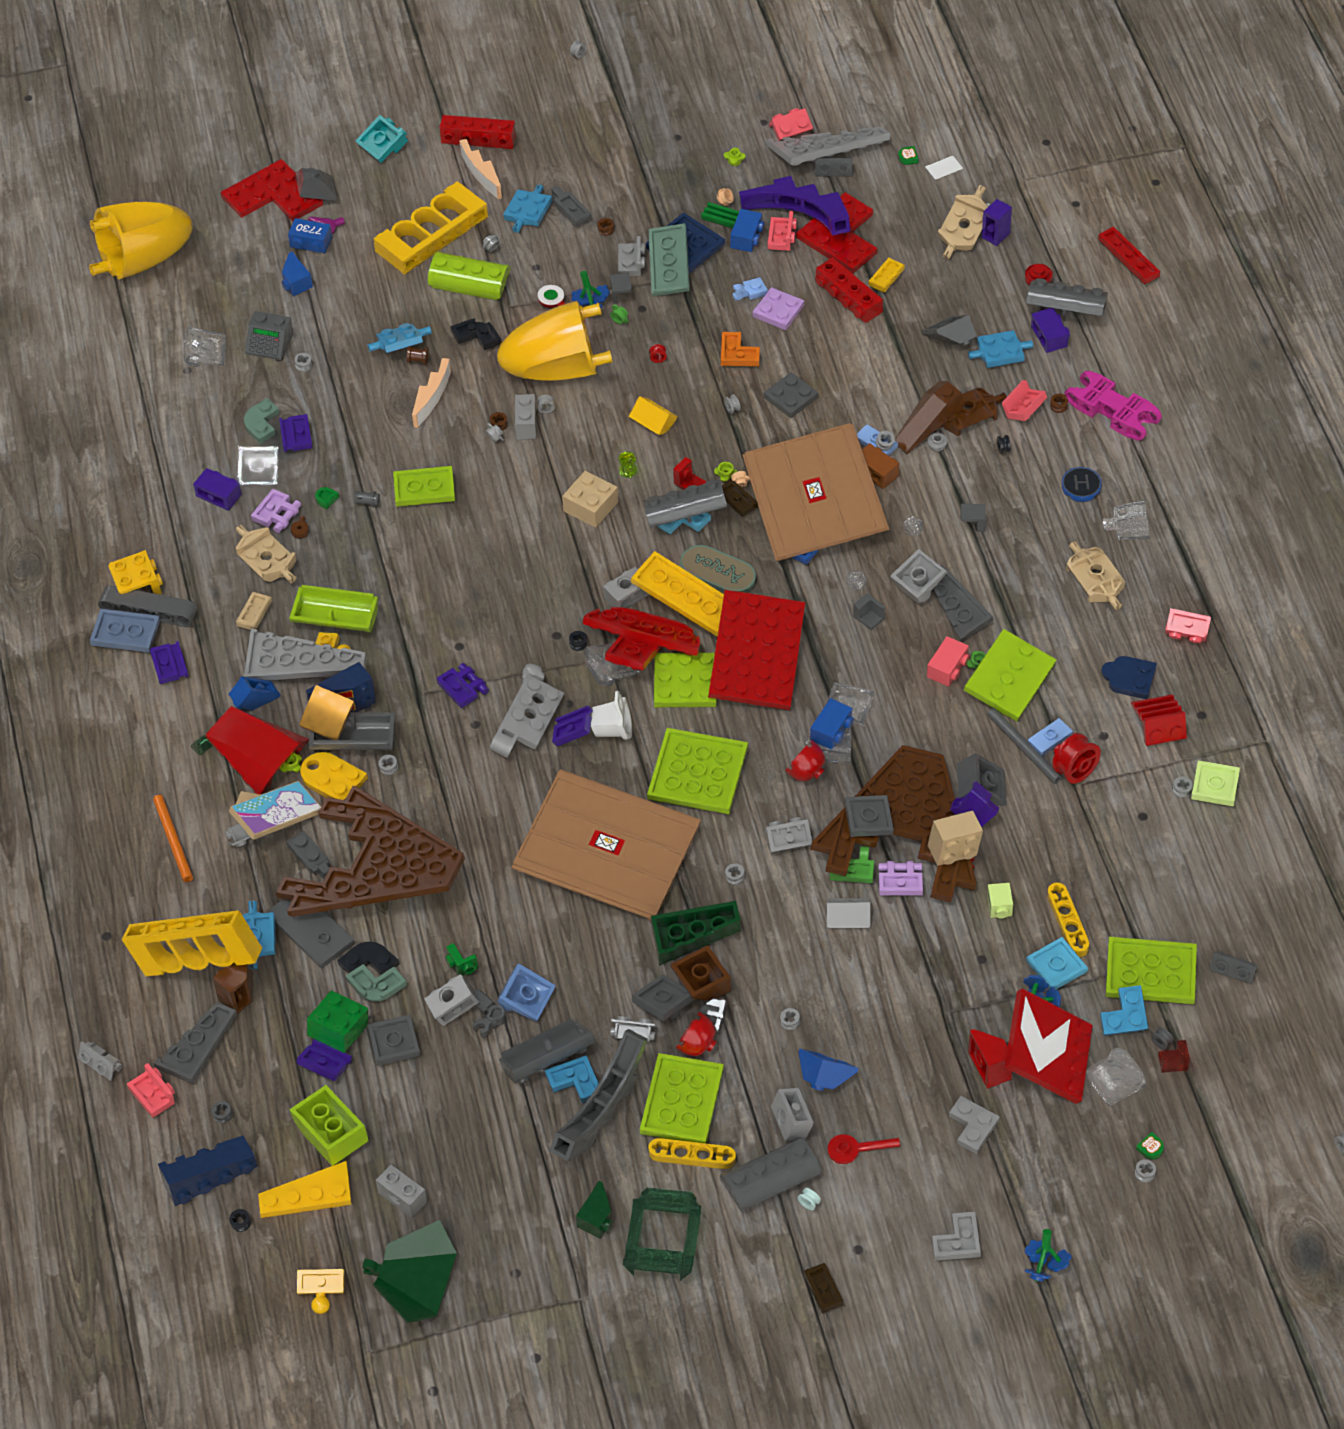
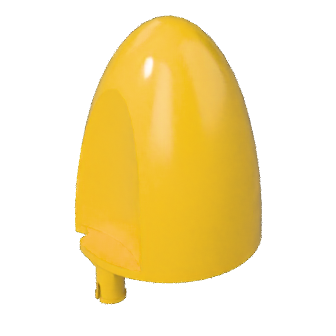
M129 202L98 208L95 211L94 220H90V227L95 234L102 262L90 264V273L92 276L108 272L113 277L117 276L118 279H123L156 266L176 253L187 242L193 228L190 216L176 206L159 202Z
M574 301L543 312L521 324L501 343L497 352L499 365L509 374L531 380H565L597 374L596 366L613 362L610 350L593 355L584 322L585 318L602 315L599 303L582 307L578 301Z

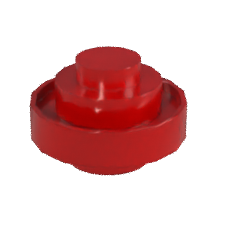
M1032 264L1025 270V281L1029 286L1032 280L1038 278L1045 279L1048 283L1052 282L1053 272L1047 265Z

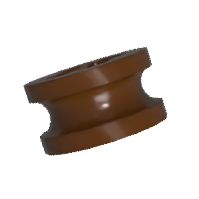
M603 218L598 221L599 234L603 236L613 234V220Z
M1060 393L1053 395L1050 404L1051 410L1056 413L1065 412L1068 408L1067 396Z
M502 412L493 413L490 416V424L492 426L497 425L503 431L508 425L507 416Z

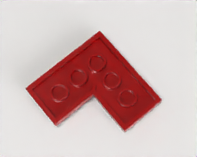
M282 159L220 192L224 201L241 218L272 201L292 222L295 218L299 219L323 206L322 199L300 197L296 173Z
M844 192L840 197L849 215L850 232L832 235L823 223L813 218L796 232V238L828 259L833 257L853 274L877 254V247L853 233L873 215V209Z

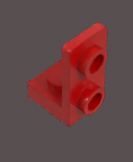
M687 457L673 468L674 484L683 490L688 486L705 484L707 481L692 473V460Z

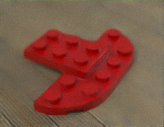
M611 607V609H606L600 612V609H596L583 617L584 625L590 626L593 629H602L611 634H620L605 653V660L616 665H624L634 670L643 671L662 646L669 650L684 652L687 655L697 656L699 653V636L696 637L693 634L692 628L675 620L624 607Z

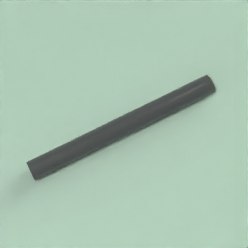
M995 708L988 712L987 715L1054 784L1062 779V776L1053 770V767Z

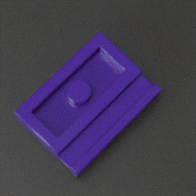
M307 414L291 416L284 420L279 418L284 452L291 449L297 451L312 448Z
M179 641L172 645L168 643L150 648L159 684L178 680L182 676L189 677Z
M585 706L556 718L557 725L554 726L552 743L560 746L590 734L592 720L590 713L593 712V709Z
M315 1039L297 1058L298 1065L333 1081H336L345 1071L347 1065L352 1063L351 1055L342 1053Z

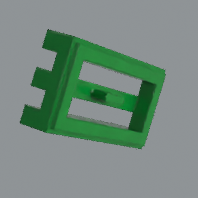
M708 202L704 212L701 213V219L733 228L740 211Z

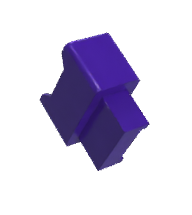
M975 781L970 792L963 798L957 797L954 799L950 811L955 815L973 811L982 827L998 813L999 807L990 800L992 794Z

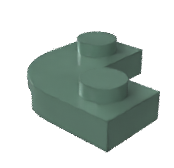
M266 398L246 412L244 416L245 429L259 444L276 435L275 429L267 421L280 414L279 408Z
M362 964L346 975L347 982L365 1000L373 1002L388 999L407 986V981L395 967L375 978L366 966Z

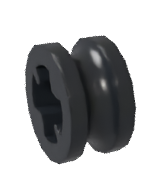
M1004 435L1003 438L997 436V447L1000 454L1004 451H1011L1008 435Z
M582 631L572 632L569 636L570 648L575 651L584 650L587 646V635Z
M237 1209L230 1214L229 1221L233 1230L243 1232L249 1229L251 1219L246 1210ZM241 1217L244 1222L239 1224L237 1218Z

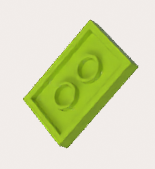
M452 466L393 471L396 507L455 501Z

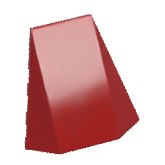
M232 706L205 734V737L217 751L229 761L230 766L234 770L236 769L242 776V780L247 785H250L255 794L262 795L272 784L273 776L293 753L298 754L309 742V738Z

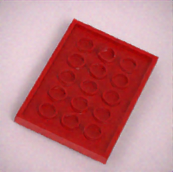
M725 589L708 697L790 710L805 602Z

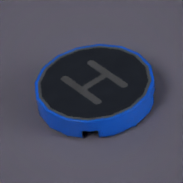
M1077 467L1065 473L1062 478L1061 488L1066 496H1070L1072 500L1085 502L1094 499L1100 493L1102 481L1094 470Z

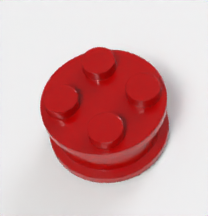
M1074 733L1063 741L1062 744H1058L1055 747L1052 767L1059 774H1064L1065 779L1069 783H1079L1086 779L1096 768L1101 756L1100 747L1095 743H1089L1088 738L1084 734Z

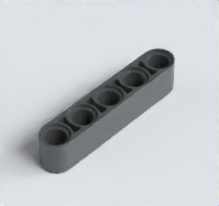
M112 585L104 588L98 601L100 609L157 615L160 617L161 623L181 627H189L198 610L197 605L189 600L138 590L119 594L117 587Z

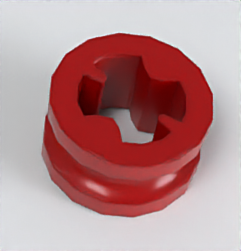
M656 344L650 347L649 354L652 362L661 363L666 360L665 346Z

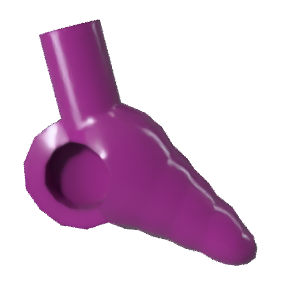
M308 217L309 221L330 224L332 234L337 226L345 224L343 217L334 220L330 218Z

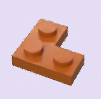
M722 332L721 366H759L760 347L741 346V332Z

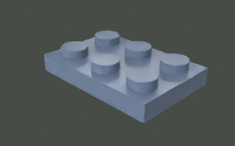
M100 609L90 643L92 646L150 653V648H152L160 623V617L157 615Z

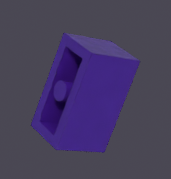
M996 199L983 211L982 238L998 246L1010 234L1011 206Z
M1053 308L1032 314L1031 328L1046 353L1068 347L1070 332L1067 327H1064L1061 316L1056 314Z
M208 468L193 483L196 497L227 511L230 510L242 495L240 484L237 480L228 478L218 471Z

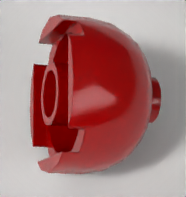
M813 740L809 743L811 747L806 745L791 762L792 769L787 767L785 770L789 776L797 781L805 782L813 777L817 780L825 771L822 768L825 763V754Z
M700 1011L696 1015L699 1019L692 1020L679 1041L683 1042V1044H678L675 1047L683 1054L692 1057L700 1056L706 1050L710 1052L717 1042L714 1040L716 1028L713 1021Z

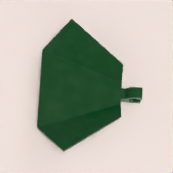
M438 1220L386 1244L382 1264L365 1258L362 1265L364 1269L363 1274L378 1276L373 1287L406 1323L431 1319L438 1315L450 1282V1275L457 1253L441 1221Z

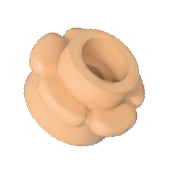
M728 188L719 189L717 194L718 202L723 204V206H728L729 203H732L734 200L732 191Z
M738 471L731 475L732 481H735L742 488L747 486L750 480L745 471Z

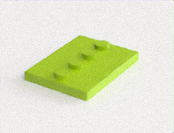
M1003 629L963 690L1017 722L1055 665L1056 659Z
M1109 937L1105 997L1119 998V988L1141 985L1143 1000L1194 1004L1197 944Z
M658 1053L640 1126V1134L671 1140L707 1143L724 1064Z

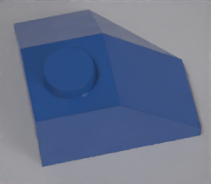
M801 1048L798 1052L803 1080L811 1083V1088L823 1091L824 1088H836L856 1074L859 1069L848 1062L836 1060L818 1052Z

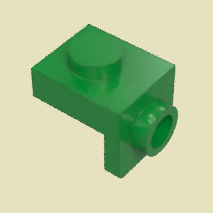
M454 943L446 946L447 955L445 960L449 968L453 967L458 976L460 974L462 976L469 975L478 969V961L475 954L463 959Z

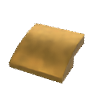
M316 685L299 726L330 740H339L346 726V720L354 706V701Z

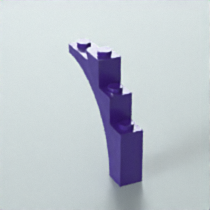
M791 176L774 179V184L739 191L741 209L781 208L794 210L819 220L829 229L832 235L850 232L849 215L838 192L819 195L815 184L796 188Z

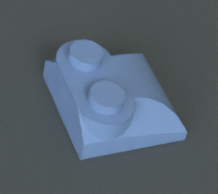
M518 963L504 985L497 1001L506 1011H515L537 1022L556 985Z

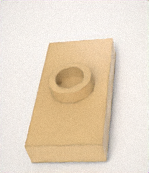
M252 592L236 620V625L249 630L251 628L257 629L272 602L271 597Z

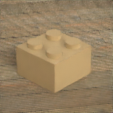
M584 471L562 496L563 511L596 528L618 503V487Z
M969 811L933 821L928 848L937 866L948 865L958 860L971 859L977 856L983 829L974 812Z

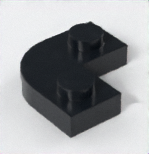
M474 318L450 326L451 333L458 344L477 338L483 350L501 344V338L490 322L487 324L475 322Z
M376 942L357 944L337 960L338 965L348 974L362 964L365 966L370 965L380 975L399 965V960L383 945Z

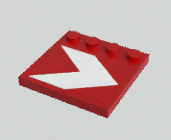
M1021 988L1016 992L1005 1068L1077 1104L1082 1101L1093 1025Z

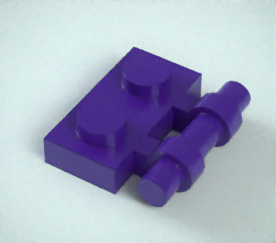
M465 663L459 665L458 669L460 672L457 673L454 668H451L436 678L437 684L460 708L465 707L478 698L476 691H480L483 695L489 692L486 682L482 678H478L475 675V671ZM465 679H466V680H470L471 683L468 684V683L465 681Z

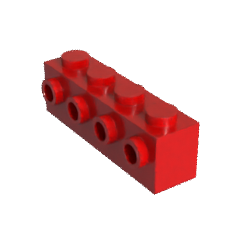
M442 115L439 127L442 144L460 145V140L467 139L469 146L513 149L516 139L514 120Z
M833 257L816 268V283L827 290L832 297L840 301L845 308H848L864 323L869 322L883 312V299Z

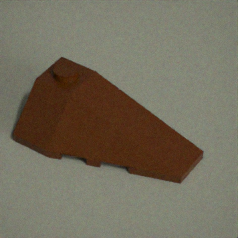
M939 381L924 393L894 440L898 442V447L908 454L965 406L961 392L950 382Z

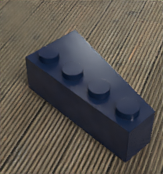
M244 1135L218 1143L213 1150L203 1148L197 1150L194 1156L186 1158L185 1155L175 1158L176 1162L166 1164L165 1161L158 1163L163 1184L175 1206L188 1203L192 1198L200 1194H206L221 1184H227L242 1174H248L257 1167L255 1156Z

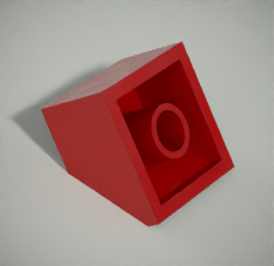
M972 1029L969 1036L968 1054L986 1088L988 1089L1010 1081L1012 1071L1005 1068L1008 1049L1005 1040Z

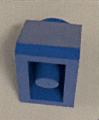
M290 252L282 270L283 280L281 283L286 291L295 296L312 288L313 285L310 272L295 254Z
M241 676L229 692V696L233 700L234 706L238 709L254 710L279 698L280 693L272 681Z

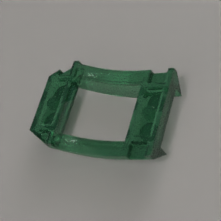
M646 1188L641 1192L639 1198H633L625 1256L623 1258V1266L633 1276L635 1270L680 1274L681 1281L692 1272L701 1216V1205H698L693 1192ZM645 1210L689 1214L683 1252L640 1247Z

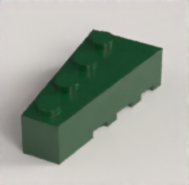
M731 901L651 916V929L659 966L739 932L740 916L737 902Z

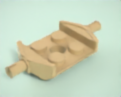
M979 185L974 195H956L955 202L941 229L938 230V236L947 245L942 255L944 258L950 259L953 251H956V249L968 251L973 248L982 231L983 211L988 208L981 199L986 190L984 186ZM966 221L969 223V227L961 228L959 224Z
M239 525L236 528V532L242 536V539L236 546L237 555L264 581L272 582L280 577H285L290 583L295 582L296 576L290 570L295 565L296 555L294 552L290 553L270 534L268 527L253 531H247L243 525ZM265 556L272 557L269 560H262Z
M1076 541L1072 542L1069 547L1075 554L1067 562V572L1071 570L1088 594L1089 602L1108 601L1115 610L1120 609L1122 604L1116 596L1125 588V580L1102 549L1098 547L1081 549ZM1096 569L1100 570L1101 572L1093 573L1091 570Z

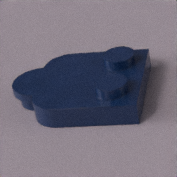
M1120 656L1114 662L1105 663L1102 666L1101 673L1109 681V688L1113 692L1148 699L1157 663Z

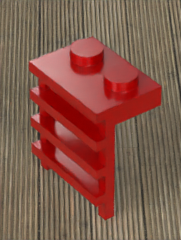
M1173 694L1131 702L1132 708L1143 723V736L1146 746L1187 739L1185 711H1182L1181 705L1178 706V701L1174 700Z

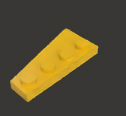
M344 1161L259 1193L261 1218L352 1205L347 1162Z

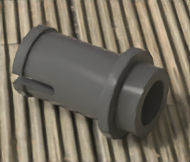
M356 491L354 497H361L354 499L355 504H369L375 507V505L380 503V494L376 493V491L372 493Z

